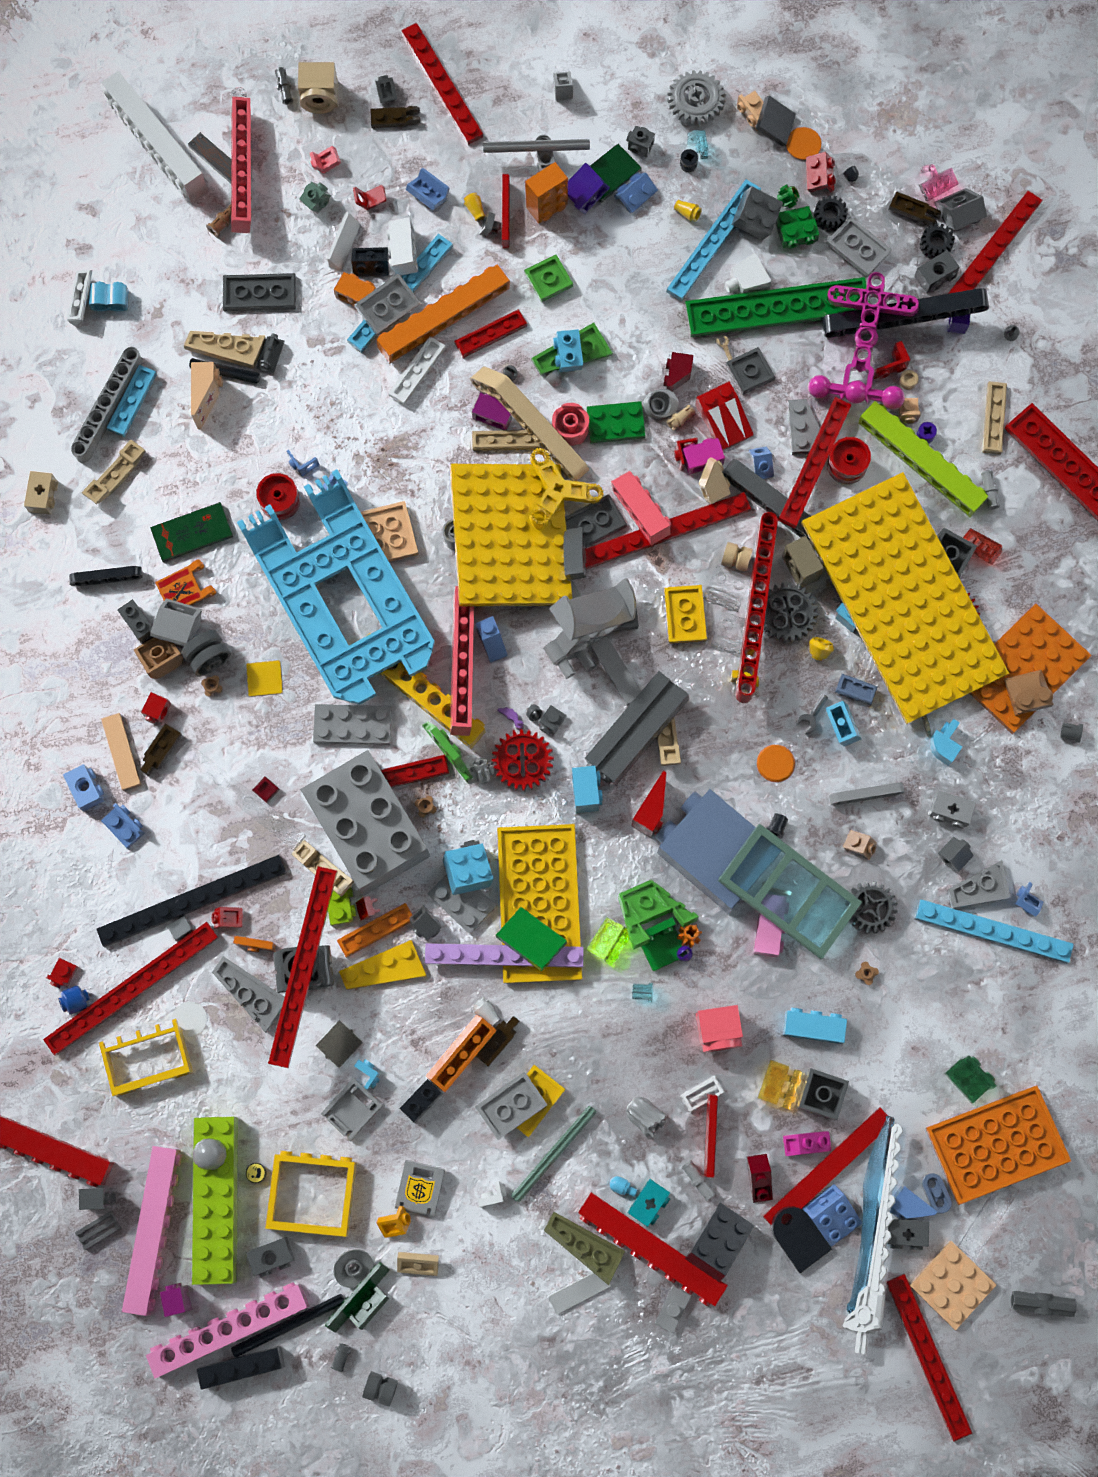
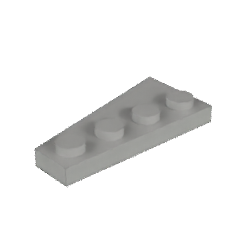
M223 956L212 973L253 1020L256 1021L261 1029L267 1033L281 1012L284 996Z

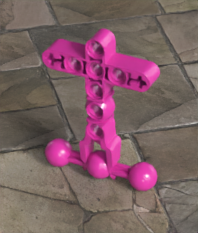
M874 272L869 276L866 289L839 285L832 286L828 291L830 304L837 307L862 310V323H860V328L855 334L856 350L852 363L846 366L843 385L831 383L826 376L817 375L808 383L809 393L815 398H824L828 394L840 395L841 400L846 397L853 404H859L864 400L868 404L870 400L881 401L889 409L901 407L905 401V394L900 387L890 386L884 391L872 389L874 369L871 367V352H873V347L878 341L877 325L880 313L914 316L919 310L917 298L911 295L884 292L885 278L879 272ZM875 279H879L882 281V283L879 286H873L871 284L872 281ZM836 293H839L837 299H834L833 296H835ZM858 295L860 299L857 302H852L850 297ZM872 297L878 299V302L874 305L868 303V300ZM889 300L897 302L894 307L887 306ZM900 301L903 302L902 309H900ZM909 303H913L911 309L907 307ZM871 315L875 317V320L872 323H867L865 321V318L867 316ZM864 334L872 336L869 341H863L861 337ZM861 352H866L868 357L861 360L858 358V355ZM857 370L858 372L866 371V373H869L867 385L858 380L849 383L851 372Z

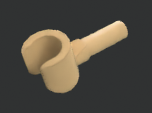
M723 336L725 343L720 344L717 338L716 343L723 348L728 360L733 359L728 348L729 339Z

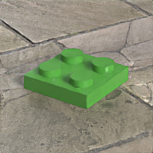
M556 254L524 270L540 302L573 287V282Z

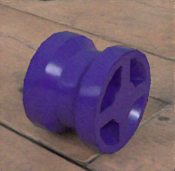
M924 422L918 428L916 435L930 444L937 434V428L931 422Z

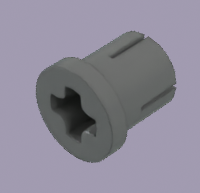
M1063 723L1060 738L1071 739L1080 743L1083 724Z

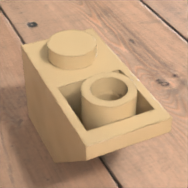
M712 457L707 460L698 483L704 499L711 504L731 494L729 490L730 483L722 473L724 471L723 465Z

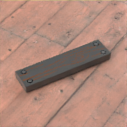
M199 132L188 143V147L231 184V158Z

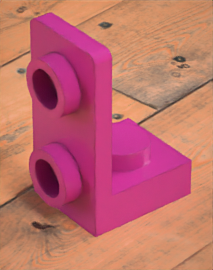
M829 1131L783 1136L785 1156L831 1151Z

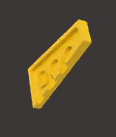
M412 940L339 971L346 990L427 977Z

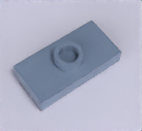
M841 674L835 693L872 705L878 686Z

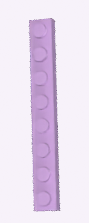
M426 943L425 964L534 966L507 945ZM564 946L547 967L583 968V947Z

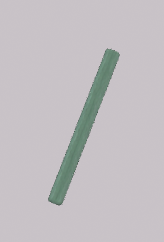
M588 1106L512 1193L511 1197L516 1202H520L594 1117L596 1110L593 1107Z

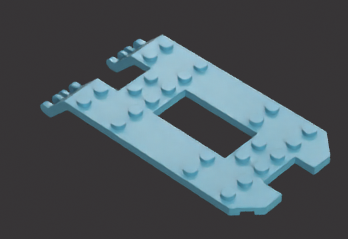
M336 469L332 471V475L338 482L337 484L331 486L327 475L322 476L328 489H324L319 479L315 480V483L321 492L316 495L310 484L304 486L329 536L296 552L270 504L265 507V510L271 519L264 521L261 512L256 511L255 513L261 522L260 525L256 523L252 514L248 518L251 524L254 525V528L247 530L246 524L242 519L237 521V524L332 696L336 699L360 705L377 696L368 679L399 662L403 663L410 677L427 669L435 641L356 506L342 476ZM348 568L382 626L381 629L351 645H348L316 588V585Z

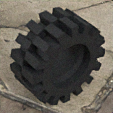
M828 195L827 199L823 197L822 200L818 201L814 217L817 226L820 227L822 225L821 230L828 228L827 232H830L831 228H833V231H836L837 227L839 228L845 222L848 207H846L845 202L842 203L843 199L837 200V196L831 199V195ZM826 209H833L837 212V217L828 218L824 215V211Z
M935 223L934 227L931 224L924 230L920 240V249L924 250V255L928 253V258L931 256L935 258L946 250L949 253L951 252L955 236H952L953 231H949L948 226L943 228L944 224H941L938 227V223ZM932 237H939L944 241V244L942 246H934L930 239Z

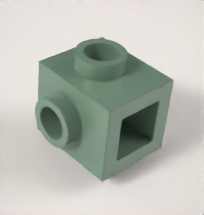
M311 181L304 188V192L299 200L310 210L319 213L322 208L327 206L332 195L327 192L328 188L321 182L317 184Z

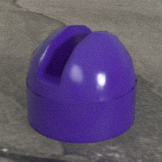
M681 946L677 951V958L682 962H688L693 956L692 949L688 946ZM688 949L689 953L682 958L680 954Z

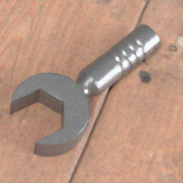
M825 694L820 696L810 714H803L798 718L796 726L801 721L809 723L810 729L805 734H810L814 731L816 727L814 716H817L828 699V696Z

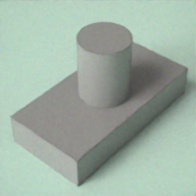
M672 1286L655 1324L674 1333L691 1295Z

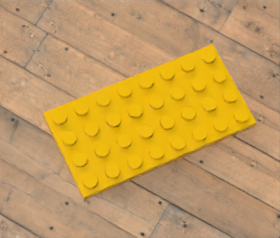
M575 824L497 827L501 928L522 907L566 939L567 944L565 947H581ZM503 966L504 984L582 980V967H546L543 971H540L535 966Z

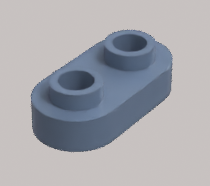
M934 1173L925 1175L922 1179V1188L930 1206L937 1213L948 1212L952 1206V1201L942 1178ZM930 1180H933L935 1182V1186L933 1188L929 1187L928 1182ZM938 1199L943 1200V1206L939 1207L937 1205Z

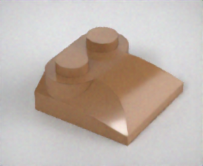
M153 637L133 649L147 674L152 679H159L183 663V656L176 645L166 640H159Z
M1042 670L1004 679L1015 716L1054 705L1052 701L1053 693L1047 686Z

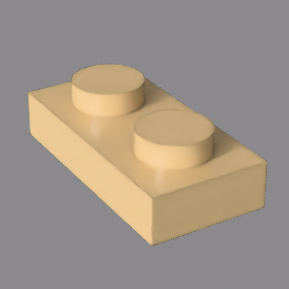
M398 1252L397 1272L437 1276L439 1255Z

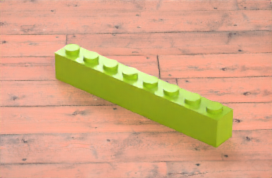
M874 401L860 416L858 424L968 517L971 518L989 497L983 488L977 487L972 483L970 477L959 472L958 468L953 463L947 462L940 452L934 451L926 440L920 439L915 435L913 429L906 427L897 416L890 414L883 404H878Z

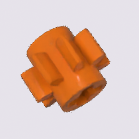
M689 924L685 928L680 926L678 931L681 934L677 936V939L682 940V946L689 945L692 948L694 942L699 944L701 941L699 936L702 934V931L698 930L697 924Z

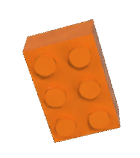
M556 162L525 181L526 208L538 224L549 220L553 214L563 211L568 205V177Z

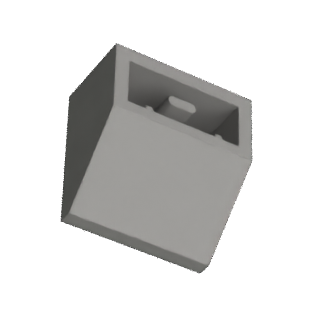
M165 599L158 609L150 636L185 646L200 628L202 609Z

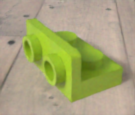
M352 886L342 897L333 891L328 909L331 926L354 922L353 917L357 916L355 904L351 905L350 897H354Z

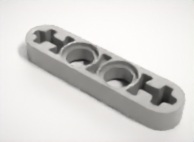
M900 782L830 794L829 798L831 805H841L896 796L905 793L903 783Z

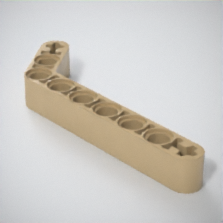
M483 366L470 378L472 385L477 390L498 399L534 441L549 453L552 461L555 464L561 465V471L571 481H578L589 471L587 464L508 376Z

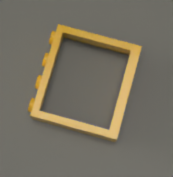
M280 1151V1155L275 1154L265 1229L348 1237L357 1162H352L350 1157H340V1161L332 1160L330 1155H320V1159L312 1158L310 1153H300V1157L292 1156L290 1151ZM281 1161L348 1168L341 1227L274 1220Z

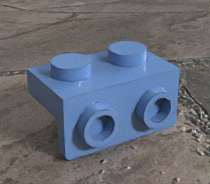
M424 168L420 169L418 177L406 186V191L432 210L446 202L450 190L446 184Z
M647 173L634 174L630 178L631 182L620 186L617 189L618 193L614 195L615 199L622 201L629 213H633L658 191Z

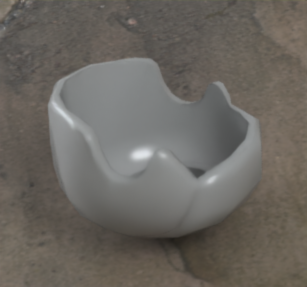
M203 1139L196 1144L193 1150V1161L201 1169L215 1170L224 1164L226 1159V1148L219 1140Z

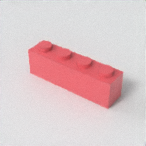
M628 471L611 481L612 492L651 545L670 535V520L667 516L664 517L662 515L659 505L651 500L649 491L643 489L637 475L634 476L631 471Z

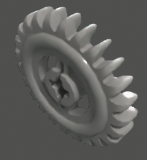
M692 70V74L685 72V76L679 75V79H674L667 93L669 96L667 102L670 103L669 109H673V115L679 112L678 120L684 116V123L691 119V125L694 124L695 120L700 125L701 119H704L707 124L708 117L714 121L715 115H720V110H723V104L726 101L724 98L726 93L723 91L724 87L720 85V80H715L714 75L709 77L708 72L702 74L701 70L698 73ZM700 87H703V88L706 89L707 92L709 93V97H710V98H709V101H708L705 105H704L705 92H704V90H703L702 88H700ZM689 88L690 91L687 104V102L684 100V93Z

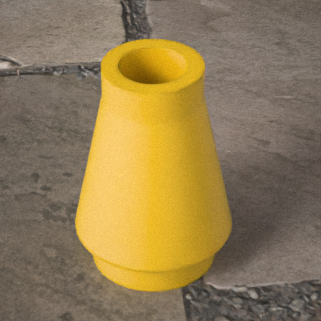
M476 192L465 196L464 205L475 218V221L484 219L485 214L480 196Z
M677 200L674 205V210L678 211L690 222H696L702 212V208L698 204Z

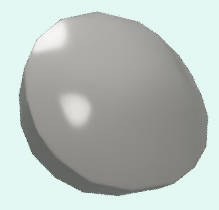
M659 389L648 393L644 399L643 407L646 414L651 418L663 419L671 416L677 410L679 402L677 396L672 391Z

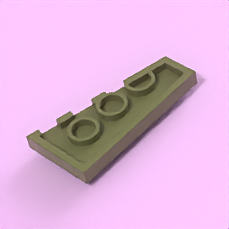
M553 1212L544 1231L609 1285L625 1250Z

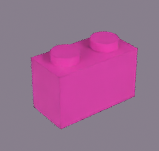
M708 438L696 445L694 443L688 444L682 450L688 475L703 471L707 460L711 457L724 465L725 456L718 438Z

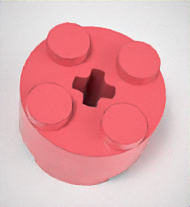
M565 403L553 413L552 426L570 446L582 444L589 432V415L579 404Z

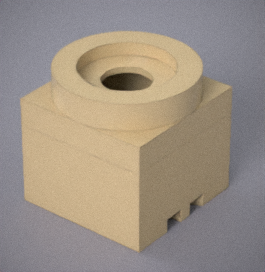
M334 62L298 63V91L300 106L304 110L323 114L331 112L335 107H338V78Z

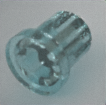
M651 982L649 984L633 983L632 999L652 1002L654 984Z

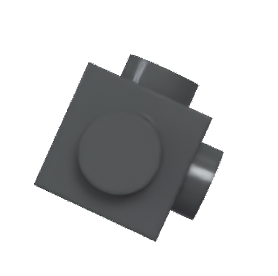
M952 837L938 852L944 864L957 872L974 856L970 850L971 846L963 839L960 841L955 837Z
M424 905L409 918L416 935L420 938L423 936L426 940L435 937L442 928L437 918Z

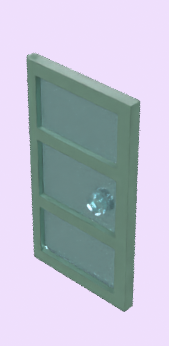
M761 824L756 826L718 879L722 885L820 959L825 957V954L862 903V901Z

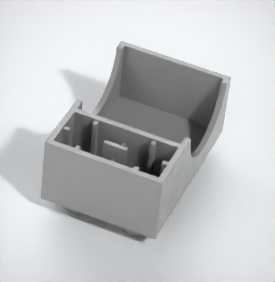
M369 750L300 789L363 896L430 857L426 845Z

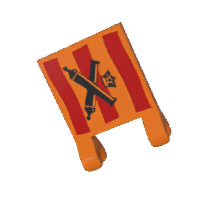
M199 559L155 582L163 601L170 599L191 606L205 598L216 595V590L212 585L200 590L193 573L204 569V565Z

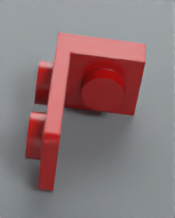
M902 341L895 343L892 350V357L896 362L876 368L874 379L879 377L883 379L888 377L890 373L896 371L900 373L907 369L910 357Z

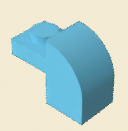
M955 719L950 723L946 722L940 730L941 732L936 730L930 740V748L933 755L947 766L954 761L962 749L961 745L950 739L960 724Z

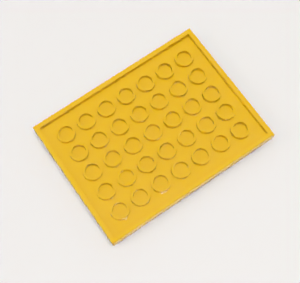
M451 463L450 481L459 606H552L563 596H567L569 600L572 599L571 580H567L564 571V532L566 531L564 500L561 501L544 527L538 528L531 524L530 514L546 491L532 464ZM555 464L561 474V465ZM555 487L554 491H559V493L562 490L561 488ZM535 514L537 521L544 520L541 514Z

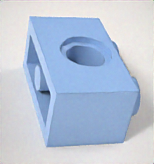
M83 764L63 774L80 810L84 812L104 802L102 798L104 792L99 784L96 785L94 781L96 775L92 768H88ZM89 783V788L86 791H82V785Z

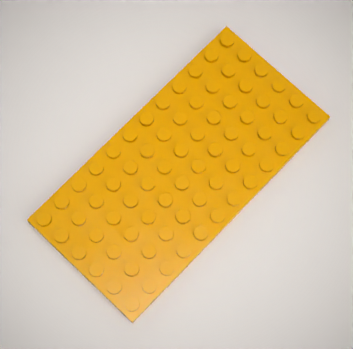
M904 472L802 520L803 527L813 542L817 554L822 558L832 583L906 724L1009 674Z

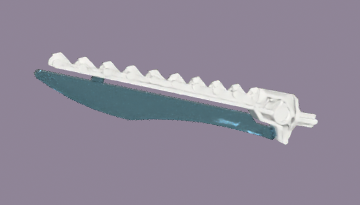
M886 1116V1121L876 1139L865 1173L860 1251L851 1299L846 1308L849 1315L845 1318L843 1324L844 1328L857 1331L855 1352L867 1354L869 1333L874 1334L876 1331L882 1330L886 1296L882 1279L887 1275V1268L884 1266V1262L889 1257V1250L886 1249V1244L892 1238L890 1231H888V1226L894 1220L893 1215L890 1213L891 1207L895 1204V1197L892 1195V1191L898 1185L896 1178H894V1173L899 1168L896 1156L902 1150L898 1139L903 1134L902 1126L898 1124L894 1126L895 1119L892 1116Z

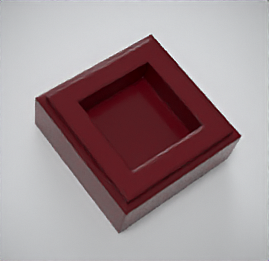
M266 776L252 789L265 803H268L280 790Z

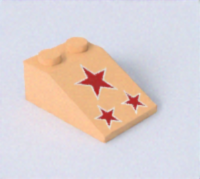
M214 362L191 363V416L197 429H201L220 394V387H223L222 376H220L219 368L215 367Z

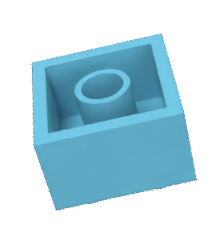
M595 766L572 768L576 813L599 811V805H602V790H598L601 782L600 771H596Z
M483 843L445 851L442 861L452 895L491 886L494 879Z

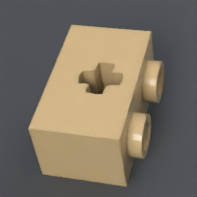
M30 471L24 507L28 512L51 515V509L55 506L54 492L58 489V480L52 473Z

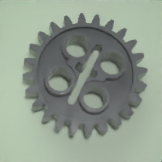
M782 582L780 588L775 584L773 591L769 589L764 622L765 629L763 631L764 633L771 632L769 638L775 635L777 642L780 638H783V642L786 643L787 639L790 638L791 643H794L795 637L801 641L802 635L807 637L808 631H813L812 625L817 623L813 618H817L819 615L814 611L818 609V606L813 605L816 599H809L812 594L811 592L808 594L804 593L805 587L799 590V584H797L793 588L791 582H789L788 587H785ZM783 597H786V599H787V611H788V613H791L790 616H789V621H790V624H791L792 628H789V626H788V615H787V613H784V611H785V609H786V604H785V601H784ZM796 599L800 604L797 606L793 605L790 600ZM778 602L781 608H774L772 603ZM800 617L803 623H796L794 618ZM782 620L785 625L778 626L775 621Z

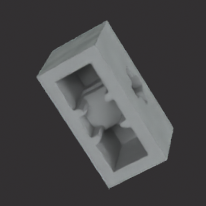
M938 790L934 795L929 816L938 822H951L952 826L957 828L967 827L971 822L976 802ZM950 807L953 808V811L955 812L954 814H951V810H949Z

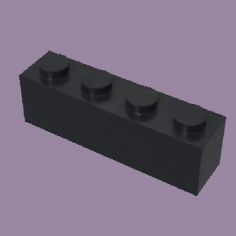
M281 1346L205 1365L197 1368L200 1389L203 1390L282 1369L285 1367Z

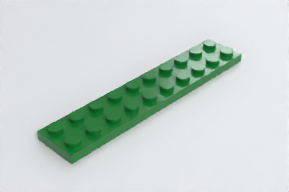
M861 277L685 301L690 337L818 321L828 314L857 310L833 306L829 302L828 291L835 285L866 289V279ZM836 293V295L833 296L834 299H837L839 293ZM858 295L850 297L852 302H857L860 299Z

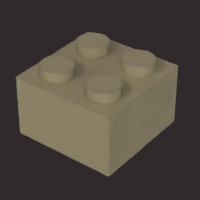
M804 536L785 546L782 559L796 585L799 584V589L819 580L824 569V562L820 556L817 557L813 542Z

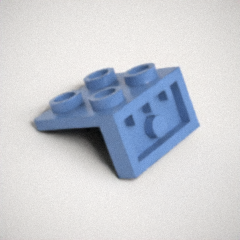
M835 1184L802 1208L831 1247L862 1224L846 1196Z

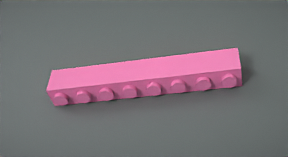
M152 1147L122 1312L147 1316L150 1315L151 1311H154L156 1299H153L154 1291L159 1286L157 1274L158 1269L161 1270L163 1265L161 1252L166 1247L167 1236H165L166 1228H169L171 1216L168 1214L170 1207H173L175 1196L172 1195L173 1187L177 1186L178 1175L176 1171L177 1166L180 1167L182 1161V1154H180L178 1149Z

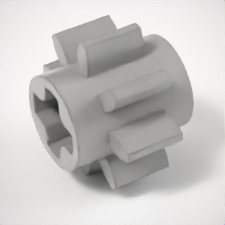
M486 759L476 760L473 763L474 767L470 768L473 780L477 779L480 783L490 781L492 779L491 775L495 774L492 762H487Z

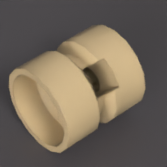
M727 542L721 565L729 568L735 566L736 570L746 572L753 549L745 546L739 548L738 544Z

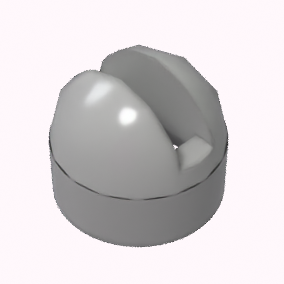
M555 370L545 379L550 385L556 386L560 384L562 377L558 370Z

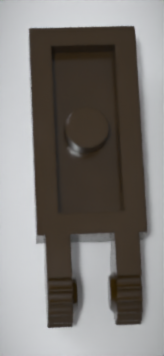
M418 106L370 109L371 128L407 127V125H418L421 122L419 116L407 117V115L419 114L420 107Z
M895 192L888 209L918 222H923L927 226L932 224L933 227L937 220L929 216L938 218L942 214L940 210L929 206L930 204L900 192Z

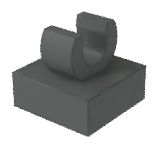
M487 213L483 219L479 235L487 237L490 232L497 234L498 230L500 231L502 223L494 221L496 214Z

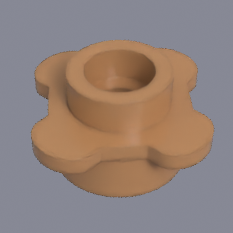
M217 675L201 681V685L205 689L204 694L208 697L216 692L221 693L223 690L219 684L220 678Z
M431 796L415 801V806L419 810L418 815L422 818L427 814H434L437 810L432 803L433 798Z
M865 961L861 963V968L855 973L857 979L864 981L866 985H871L873 978L879 974V970L871 967Z

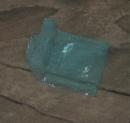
M694 130L687 133V145L695 144V149L700 154V159H708V144L705 130Z

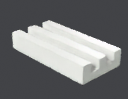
M713 1076L680 1096L691 1113L707 1104V1099L694 1107L690 1105L692 1102L715 1089L719 1090L715 1094L718 1097L725 1092L716 1076ZM715 1083L714 1086L689 1100L686 1098L707 1084Z

